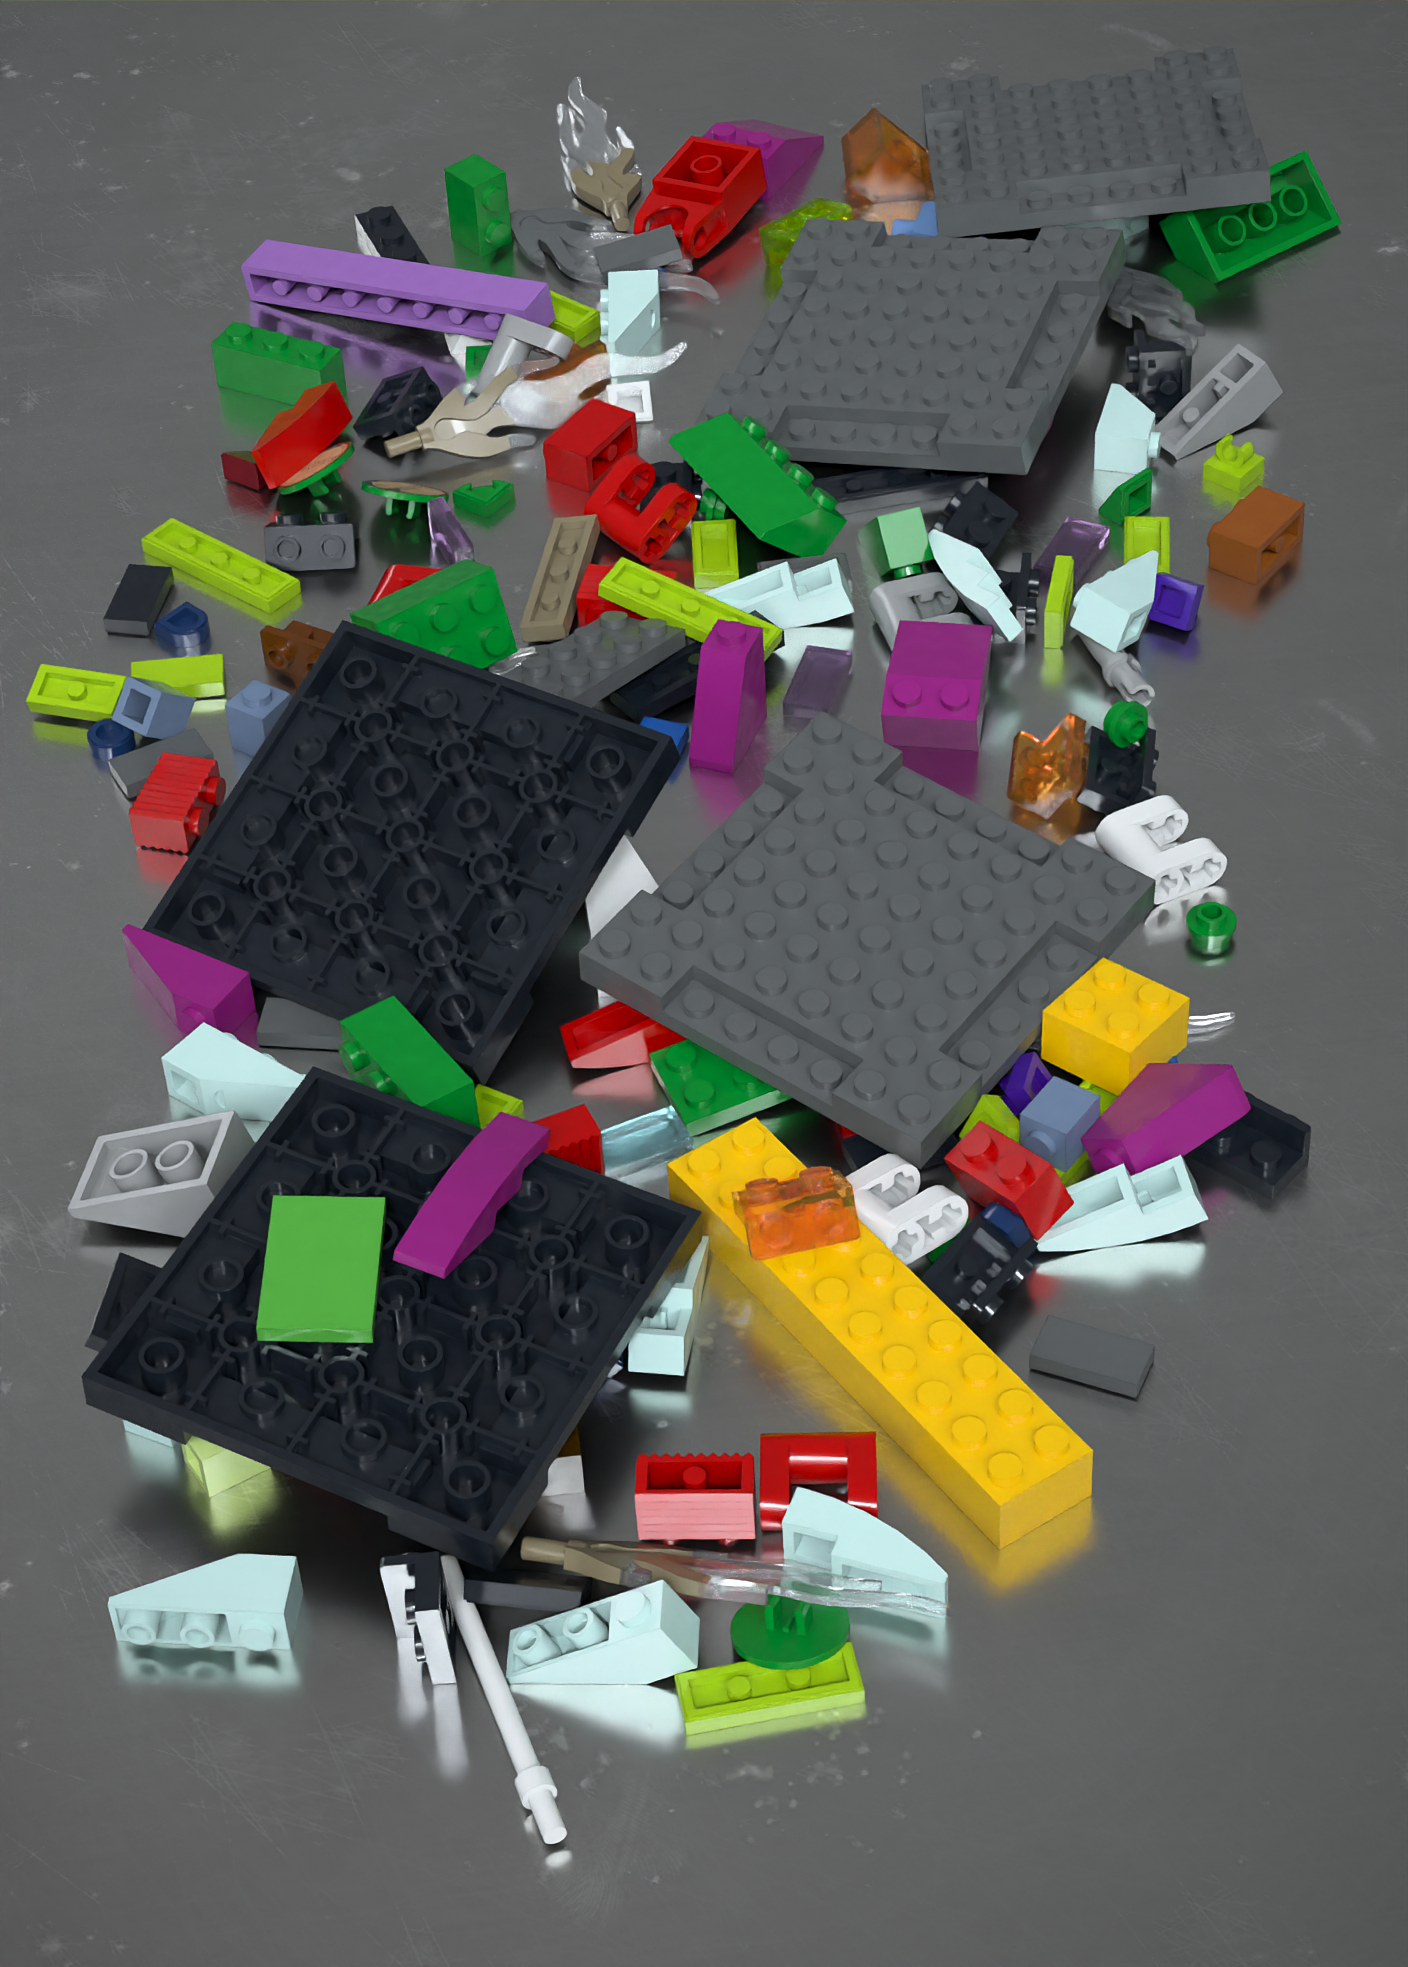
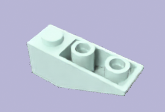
M658 269L608 272V289H601L600 291L602 311L600 312L601 361L610 362L611 377H618L660 329Z
M1151 550L1136 559H1130L1125 565L1114 571H1108L1096 581L1084 584L1074 598L1073 607L1076 610L1070 626L1114 653L1137 641L1154 602L1159 553Z
M204 1022L161 1058L169 1095L206 1116L235 1110L240 1119L272 1122L306 1076V1074H299L278 1063L271 1055L260 1053L241 1043L234 1035L228 1032L223 1033Z
M238 1553L109 1597L108 1608L117 1641H130L140 1645L150 1643L188 1644L197 1648L226 1646L244 1647L255 1651L268 1649L291 1650L303 1597V1588L296 1556Z
M662 1579L510 1630L506 1680L510 1684H648L698 1667L700 1618Z

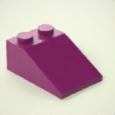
M755 119L717 122L701 137L760 148L767 189L760 198L770 200L824 143V136Z
M899 621L886 674L881 710L883 739L885 743L896 746L979 751L993 626Z

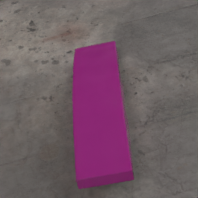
M500 1112L472 1140L448 1169L395 1248L393 1260L444 1279L494 1231L497 1211L521 1189L523 1171L547 1148L550 1128Z

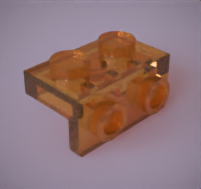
M1070 712L1044 742L1022 730L1016 734L1013 741L1007 787L1008 799L1015 802L1021 808L1030 810L1048 819L1065 799L1072 800L1077 795L1084 780V775L1081 774V764L1087 750V743L1084 742L1085 720Z
M818 1166L808 1168L799 1173V1178L778 1182L776 1178L755 1179L745 1184L746 1189L731 1192L735 1214L745 1226L750 1256L755 1261L853 1241L860 1237L853 1187L839 1170L832 1171L831 1167Z

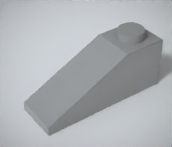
M1238 343L1155 426V432L1162 433L1161 449L1174 459L1179 460L1225 437L1228 433L1231 434L1253 423L1283 393L1268 364Z

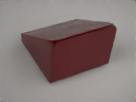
M229 451L221 454L225 479L260 490L267 484L251 451Z

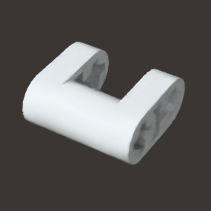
M1168 795L1157 796L1118 810L1104 818L1096 829V842L1109 857L1156 880L1154 904L1165 903L1210 886L1222 876L1227 866L1226 856L1208 838L1194 839L1165 851L1160 848L1179 838L1187 828L1189 821L1188 814Z
M886 1154L839 1180L829 1189L905 1265L912 1263L954 1238L961 1232L968 1218V1205L966 1201L943 1185L929 1187L917 1194L920 1186V1173L918 1169L896 1154Z

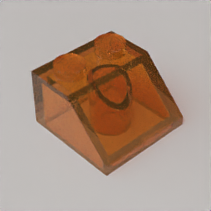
M873 107L841 138L842 159L846 176L845 182L856 195H865L875 204L924 201L934 198L928 150Z

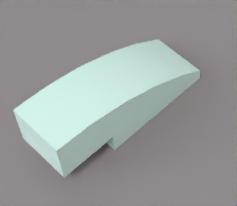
M836 558L793 574L786 561L704 593L746 613L756 610L782 629L820 623L854 612L849 585Z
M1181 1155L1130 1176L1123 1163L1067 1187L1066 1189L1074 1204L1036 1242L1038 1243L1037 1248L1039 1251H1078L1108 1248L1176 1232L1208 1220V1216L1196 1182Z
M702 1236V1241L653 1319L645 1316L628 1343V1371L684 1376L701 1303L709 1252V1236Z
M797 1486L782 1520L785 1559L831 1570L832 1591L942 1620L946 1619L948 1614V1574L924 1550L898 1530L871 1514L836 1498Z

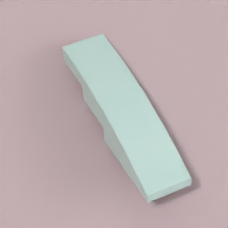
M932 529L927 534L935 560L968 609L984 625L993 626V632L1011 642L1023 628L1009 610L1012 604L999 587V584L1002 582L978 548L936 529Z

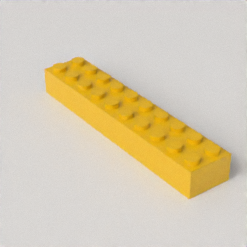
M756 1117L667 1163L669 1199L702 1212V1236H709V1249L999 1550L1092 1495L1093 1450Z

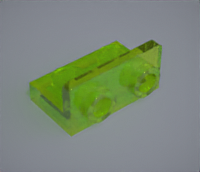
M818 197L759 228L765 263L775 266L785 261L807 219L826 218L828 220L853 221L851 206Z

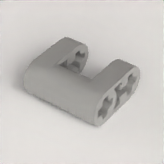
M506 313L472 393L479 396L497 375L510 366L519 379L531 350L566 362L574 340L548 327ZM517 379L506 387L493 403L527 417L541 420L549 400L532 390L516 385Z
M932 572L883 583L876 587L869 596L868 604L891 651L893 650L900 620L974 625L968 615L961 612L950 613L957 605L958 596L946 576L940 572Z

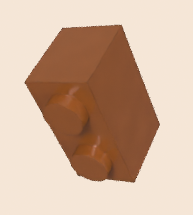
M1258 485L1248 496L1240 499L1229 514L1211 527L1207 536V546L1210 547L1209 567L1256 585L1302 541L1305 503Z

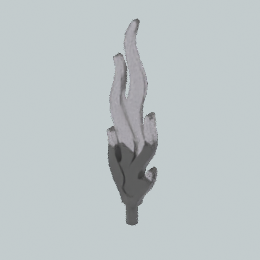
M517 209L512 213L510 212L512 237L516 240L522 254L529 261L541 267L546 266V259L542 252L544 251L552 257L560 270L569 277L602 286H608V283H604L593 248L634 236V234L613 233L614 229L610 221L597 219L571 209ZM681 259L660 266V268L672 273L658 271L659 292L692 291L703 295L715 305L720 303L718 293L707 281L695 276L673 274L691 272L693 270L691 260Z
M1128 267L1122 268L1107 300L1108 316L1123 326L1131 328L1133 326V314L1145 323V330L1148 335L1180 344L1185 348L1186 356L1194 355L1199 347L1197 337L1205 336V325L1196 321L1194 307L1183 301V292L1175 288L1171 282L1163 277ZM1174 319L1177 321L1181 329L1172 325L1169 320Z

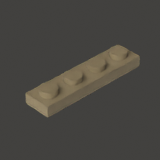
M597 514L554 518L519 626L523 642H553L568 637L577 608V591H579V586H581V580H583V575H585L587 564L591 562L600 533Z

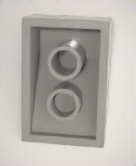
M235 1110L98 1136L67 1210L73 1218L186 1237L255 1145V1142Z

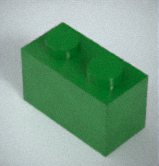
M477 154L445 168L444 176L451 239L480 257L512 242L506 172Z

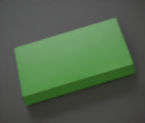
M273 1195L256 1326L258 1341L373 1343L386 1219L385 1197Z

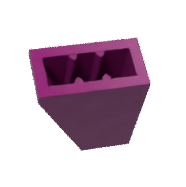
M718 619L700 650L689 765L734 774L767 718L763 628L742 624L737 621Z
M1148 1063L1080 1139L1097 1174L1124 1163L1130 1176L1179 1155L1183 1157L1246 1115L1251 1106L1232 1064Z

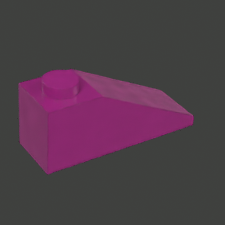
M127 924L122 929L129 967L177 1028L184 1031L187 1035L203 1022L223 1033L228 1032L232 1034L256 1009L249 972L130 924Z

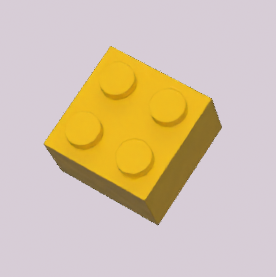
M1103 957L1043 1010L1041 1059L1119 1096L1148 1063H1168L1173 1056H1176L1187 1046L1190 998Z

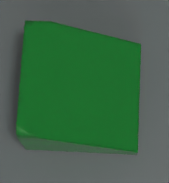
M1146 468L1116 487L1099 508V514L1121 526L1124 524L1125 517L1137 516L1151 507L1152 470Z

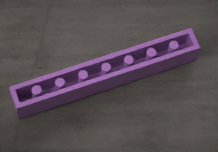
M267 239L241 265L251 301L491 340L495 339L506 313L548 327L555 319L549 286L545 282Z

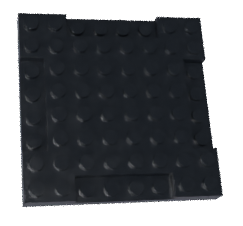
M342 620L142 930L247 971L250 974L251 985L339 1021L394 995L473 1082L484 1086L534 1004L529 991L623 835L634 837L681 757L672 736Z
M313 1066L81 1377L86 1404L184 1445L187 1444L192 1435L383 1513L388 1516L389 1530L494 1572L547 1488L548 1470L644 1317L647 1316L653 1319L702 1241V1212L542 1152L524 1169L521 1189L497 1211L494 1231L444 1279L393 1260L395 1248L448 1169L482 1129ZM273 1195L385 1197L386 1219L373 1343L258 1341L256 1326Z

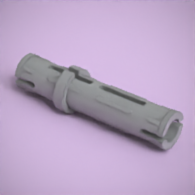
M1072 627L1102 667L1103 678L1110 687H1116L1123 699L1128 702L1137 701L1145 707L1151 703L1152 700L1147 694L1154 697V689L1142 676L1140 664L1132 654H1126L1123 649L1114 653Z

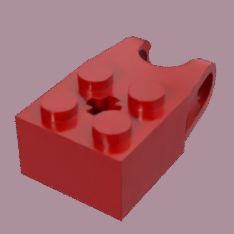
M690 136L652 179L653 189L637 212L633 232L634 235L645 232L648 221V231L671 224L676 238H681L684 245V254L688 257L701 258L732 231L766 191L767 184L760 148Z

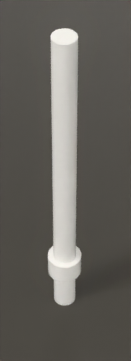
M452 1555L441 1556L455 1620L518 1776L515 1779V1787L525 1808L532 1810L544 1842L547 1844L558 1843L566 1837L567 1830L554 1800L557 1796V1789L548 1768L540 1766L475 1603L463 1600L465 1578L456 1557Z

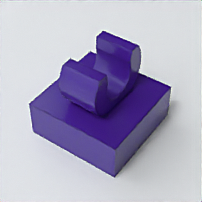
M1165 572L1157 573L1154 602L1147 618L1184 631L1192 630L1205 585Z
M1035 1051L1022 1054L1014 1063L1011 1074L1001 1078L998 1083L1006 1094L999 1097L1014 1115L1021 1113L1053 1078Z

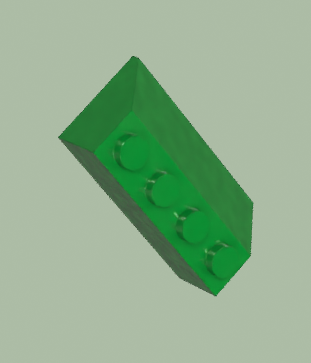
M1307 150L1269 167L1271 201L1174 212L1158 222L1176 260L1216 284L1340 225L1342 222Z
M726 412L676 433L671 437L668 443L759 540L799 557L818 556L826 552L847 523V520L835 508L838 501L825 490L819 487L815 488L812 484L814 476L802 466L791 463L788 460L791 453L777 441L768 439L765 436L768 429L749 415L743 420Z

